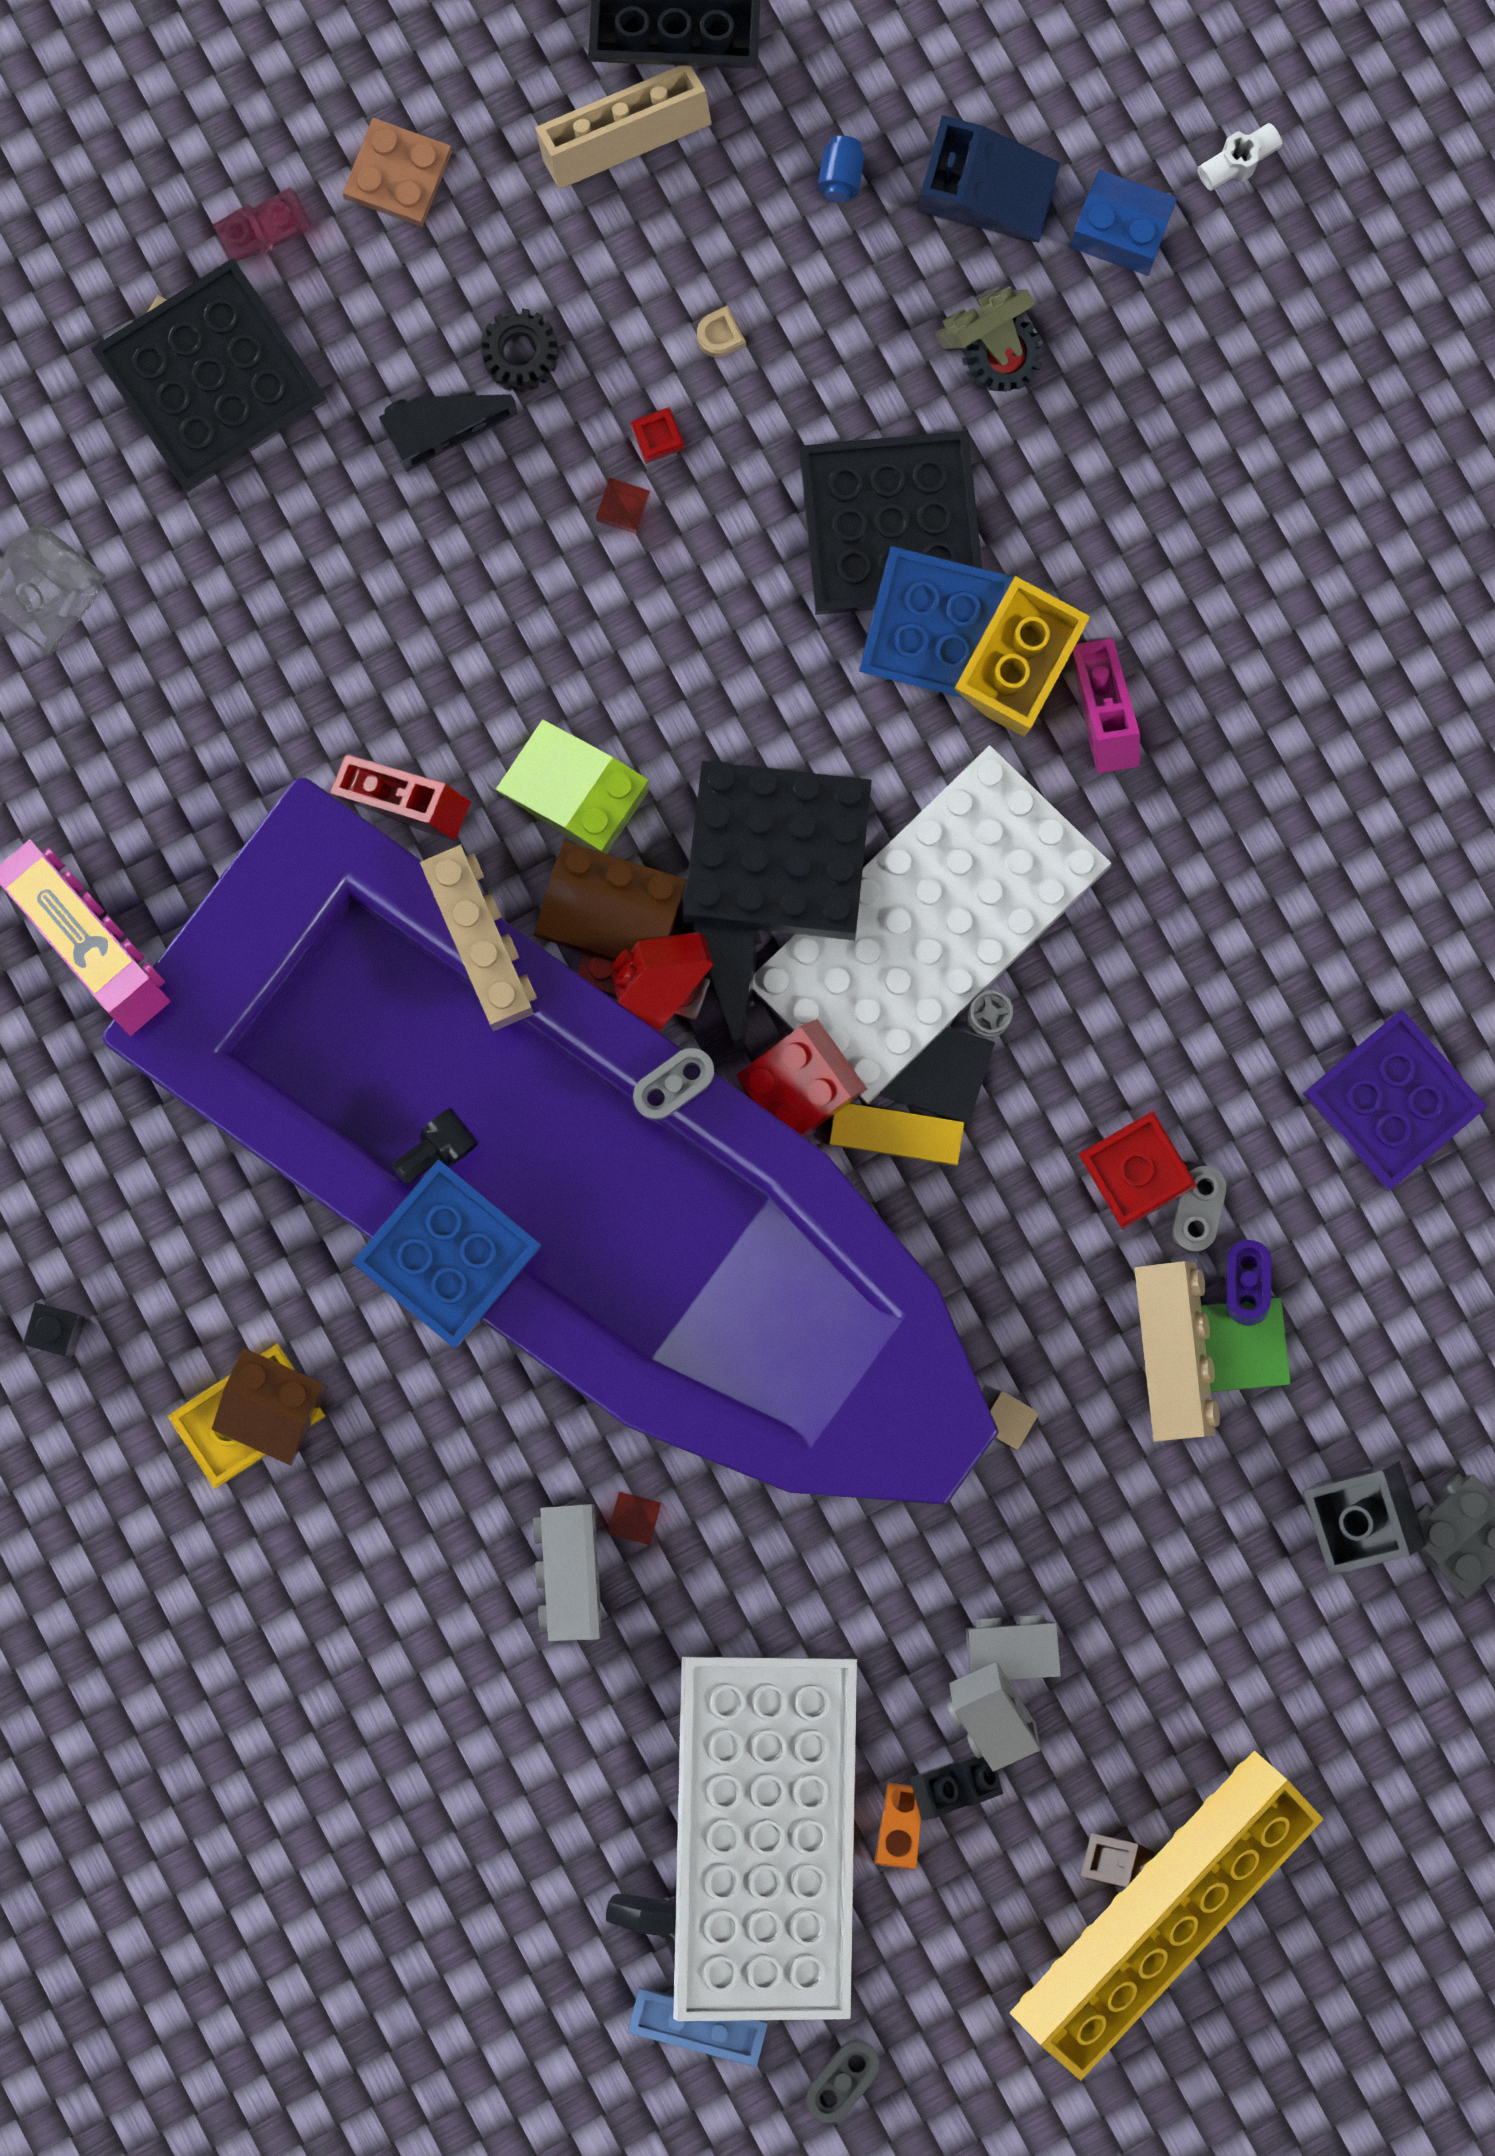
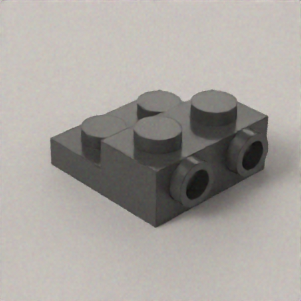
M1457 1474L1440 1489L1444 1496L1432 1507L1425 1503L1416 1510L1427 1546L1420 1549L1421 1553L1456 1592L1465 1599L1495 1573V1497L1475 1474H1468L1464 1478Z

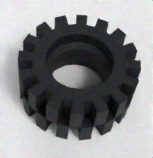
M514 308L508 310V316L503 317L501 313L495 316V323L493 325L490 322L485 328L486 335H482L481 351L487 373L491 374L492 380L496 384L499 382L503 383V388L511 391L512 386L517 387L518 392H525V387L531 386L532 390L539 388L538 382L543 380L546 383L550 379V372H555L557 358H559L556 334L553 333L551 324L549 322L545 323L543 316L536 312L535 316L530 315V309L522 308V314H516ZM516 336L528 337L536 345L534 358L523 365L509 362L503 353L505 344Z

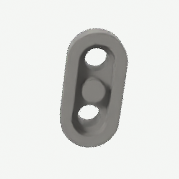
M687 1048L668 1059L637 1083L633 1093V1100L637 1111L649 1120H662L706 1090L711 1084L714 1077V1066L711 1058L700 1049ZM691 1064L698 1066L701 1071L699 1077L695 1080L687 1079L683 1075V1070L686 1066ZM655 1090L662 1092L665 1097L664 1102L659 1106L649 1104L647 1097L650 1092Z
M1209 1166L1194 1168L1190 1171V1174L1196 1184L1200 1180L1209 1181L1212 1185L1211 1194L1202 1195L1196 1187L1178 1198L1172 1224V1237L1175 1243L1187 1252H1200L1208 1248L1216 1238L1226 1194V1182L1218 1170ZM1190 1222L1201 1224L1203 1233L1200 1237H1192L1189 1234L1188 1225Z

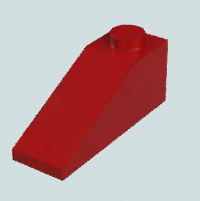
M347 754L330 791V794L419 830L451 840H456L471 804L469 799L445 783Z

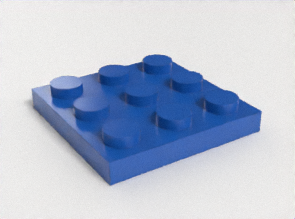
M890 546L858 671L964 698L954 688L1014 577Z
M438 1159L351 1263L456 1350L540 1250L542 1245Z

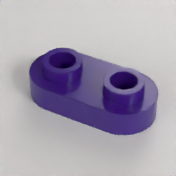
M1243 1240L1233 1245L1228 1253L1226 1265V1310L1235 1322L1246 1326L1256 1325L1267 1317L1270 1309L1271 1255L1262 1243L1254 1240ZM1250 1263L1255 1266V1269L1247 1271L1241 1265ZM1250 1302L1255 1308L1246 1310L1240 1304Z

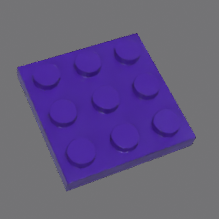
M1403 1009L1399 1010L1302 1093L1387 1192L1393 1189L1487 1108V1105Z

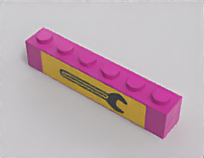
M29 839L0 864V885L107 1013L131 1037L171 1002L159 988L165 983V980L149 962L142 967L139 965L145 957L128 938L122 943L119 942V939L125 934L108 915L102 920L99 918L105 911L88 892L82 897L79 895L85 888L68 869L64 873H60L65 865L49 847L41 852Z

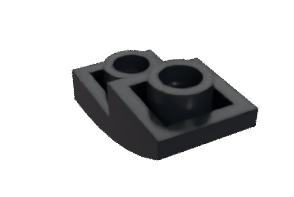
M975 1755L910 1777L922 1821L942 1816L962 1807L976 1805L1003 1794L998 1771L993 1772L984 1757L978 1759Z

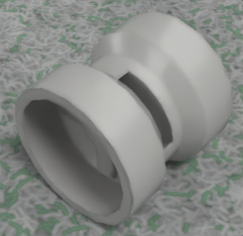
M998 991L980 993L973 1000L968 1011V1023L971 1030L983 1038H995L1001 1035L1008 1028L1013 1017V1006L1010 999Z

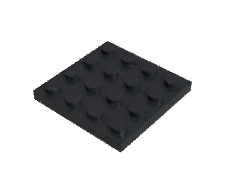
M231 258L91 348L92 353L186 493L328 402L327 397L234 258Z
M968 430L799 446L815 615L874 610L890 546L982 569Z
M702 761L683 922L855 941L872 780Z

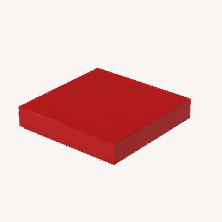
M1154 1111L1149 1112L1078 1154L1122 1230L1198 1187Z

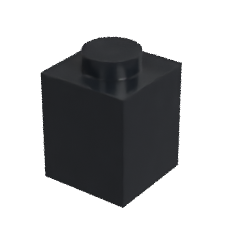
M35 1302L22 1345L74 1359L86 1317Z

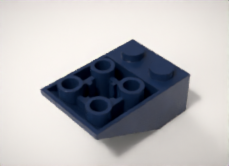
M942 115L920 193L918 212L1039 243L1060 162L985 126Z

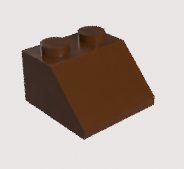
M243 1348L225 1385L211 1430L292 1466L327 1391L328 1385Z

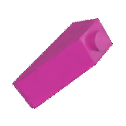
M1113 638L1076 644L1072 651V658L1088 741L1097 774L1139 767L1140 732Z

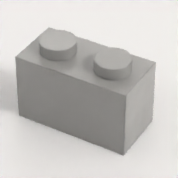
M1045 1614L1019 1616V1624L1002 1625L1001 1617L975 1619L976 1627L966 1628L969 1674L997 1661L1008 1680L1061 1676L1057 1624L1055 1622H1046Z
M997 1661L949 1683L952 1702L947 1704L949 1714L957 1728L964 1726L968 1732V1742L974 1755L978 1759L984 1757L993 1772L1041 1750L1036 1723Z

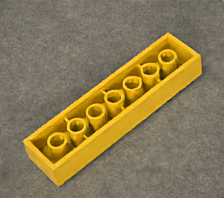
M1253 1751L1245 1761L1241 1762L1234 1769L1233 1774L1219 1789L1204 1801L1203 1806L1192 1818L1174 1833L1172 1839L1164 1848L1144 1865L1136 1878L1114 1897L1109 1907L1093 1924L1089 1925L1082 1932L1081 1937L1067 1952L1052 1964L1050 1970L1040 1981L1022 1996L1020 2002L1012 2009L1010 2014L1047 2052L1081 2081L1324 1819L1288 1779L1256 1751Z

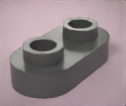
M852 2040L843 2044L809 2085L806 2093V2102L809 2112L814 2118L824 2123H834L841 2120L875 2080L880 2064L875 2049L869 2043L861 2040ZM853 2055H860L865 2059V2065L862 2069L853 2070L848 2066V2061ZM825 2090H832L837 2095L836 2101L831 2105H825L820 2101V2095Z

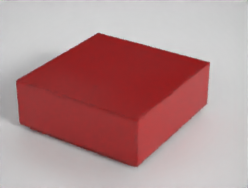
M670 407L630 422L645 464L685 450V444Z

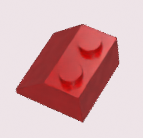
M700 932L639 940L631 950L624 949L615 959L611 968L613 970L612 978L618 1003L660 1032L714 965L706 937Z

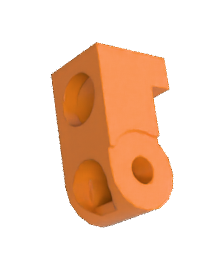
M891 1782L887 1784L874 1865L907 1870L916 1869L921 1817L911 1785Z

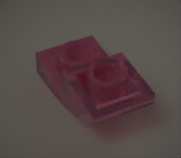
M290 187L255 208L247 204L212 224L229 260L234 258L236 262L270 250L313 228L296 192Z

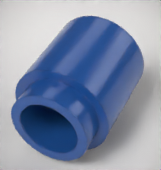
M843 135L834 136L830 139L829 145L824 148L817 188L829 201L845 203L859 194L865 154L862 151V143L856 138Z

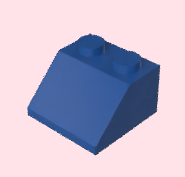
M1099 169L1076 225L1070 248L1149 276L1177 197Z

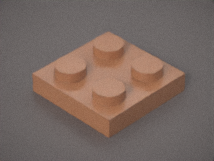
M372 118L344 188L343 197L345 200L423 227L452 154V148L445 143Z

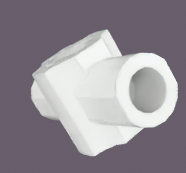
M1270 123L1250 135L1238 131L1226 139L1221 153L1198 166V175L1210 191L1229 179L1243 182L1253 175L1260 160L1282 147V139L1276 128ZM1236 152L1238 157L1244 154L1247 160L1243 161L1242 157L1236 160L1233 157V153Z

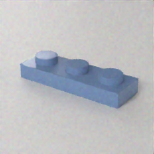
M639 1987L627 2033L757 2067L768 2021H676L673 2019L674 1996Z

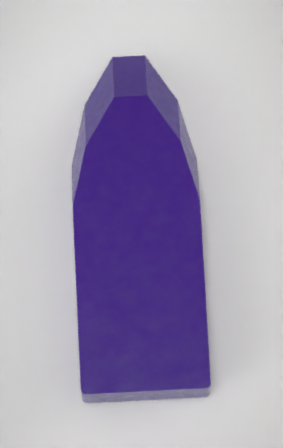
M307 778L295 779L153 966L165 980V983L159 988L171 1002L131 1037L113 1019L103 1034L105 1045L370 1240L429 1171L427 1170L411 1183L405 1184L395 1174L392 1167L393 1163L421 1142L420 1131L431 1120L448 1108H452L476 1137L479 1144L464 1158L448 1168L542 1245L540 1250L480 1321L626 1427L786 1492L947 1505L999 1433L938 1285L823 1150L715 1072L713 1080L706 1090L667 1118L649 1120L643 1117L637 1111L633 1100V1093L637 1083L683 1049L502 918L494 921L501 937L506 934L510 935L519 955V958L512 961L518 977L527 974L537 999L529 1002L534 1013L533 1015L493 1032L421 867V860ZM693 1064L686 1066L683 1070V1075L689 1080L697 1079L701 1073L699 1067ZM657 1090L650 1092L647 1097L648 1103L652 1106L661 1105L665 1099L663 1093Z

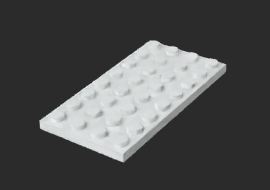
M989 745L863 868L855 941L795 934L755 973L753 992L792 1031L801 1025L818 1019L868 1089L859 1096L868 1105L980 993L985 991L1111 867V862Z
M682 1657L674 2020L850 2019L857 1659Z

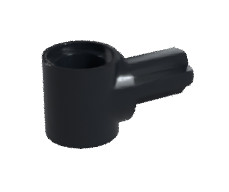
M448 1108L431 1120L420 1131L421 1142L397 1159L392 1167L397 1177L405 1184H409L429 1170L438 1159L447 1167L454 1165L469 1154L479 1144V1141L452 1108Z

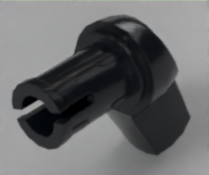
M614 1894L607 1905L606 1921L639 1933L665 1938L675 1966L676 1903L637 1895Z

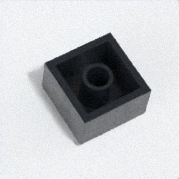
M1400 1461L1321 1481L1303 1491L1329 1576L1411 1556L1427 1546Z

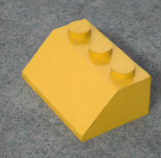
M1015 576L954 690L986 717L1025 737L1049 696L1090 616Z

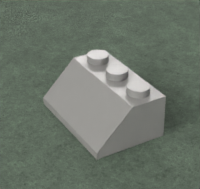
M595 1505L540 1508L541 1517H533L534 1544L542 1543L543 1561L535 1562L537 1588L545 1587L546 1605L538 1606L539 1631L548 1632V1641L600 1639L602 1637Z

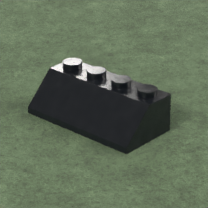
M591 0L588 62L757 69L760 0Z

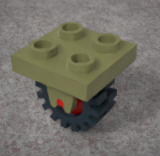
M1000 287L995 288L978 299L981 306L967 312L965 309H961L942 321L945 327L934 333L942 348H962V350H966V357L962 358L963 365H968L969 371H967V374L970 378H975L977 380L976 384L980 387L1003 392L1013 389L1019 390L1025 387L1024 383L1031 382L1036 377L1033 374L1034 371L1040 370L1042 362H1038L1039 355H1044V348H1039L1038 344L1042 340L1039 333H1034L1032 329L1035 326L1031 322H1025L1023 317L1018 316L1036 305L1028 289L1013 290L1012 287H1007L1001 290Z

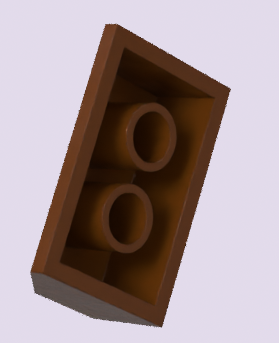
M563 841L550 876L534 937L614 962L624 949L631 950L639 940L672 935L683 903L687 879Z

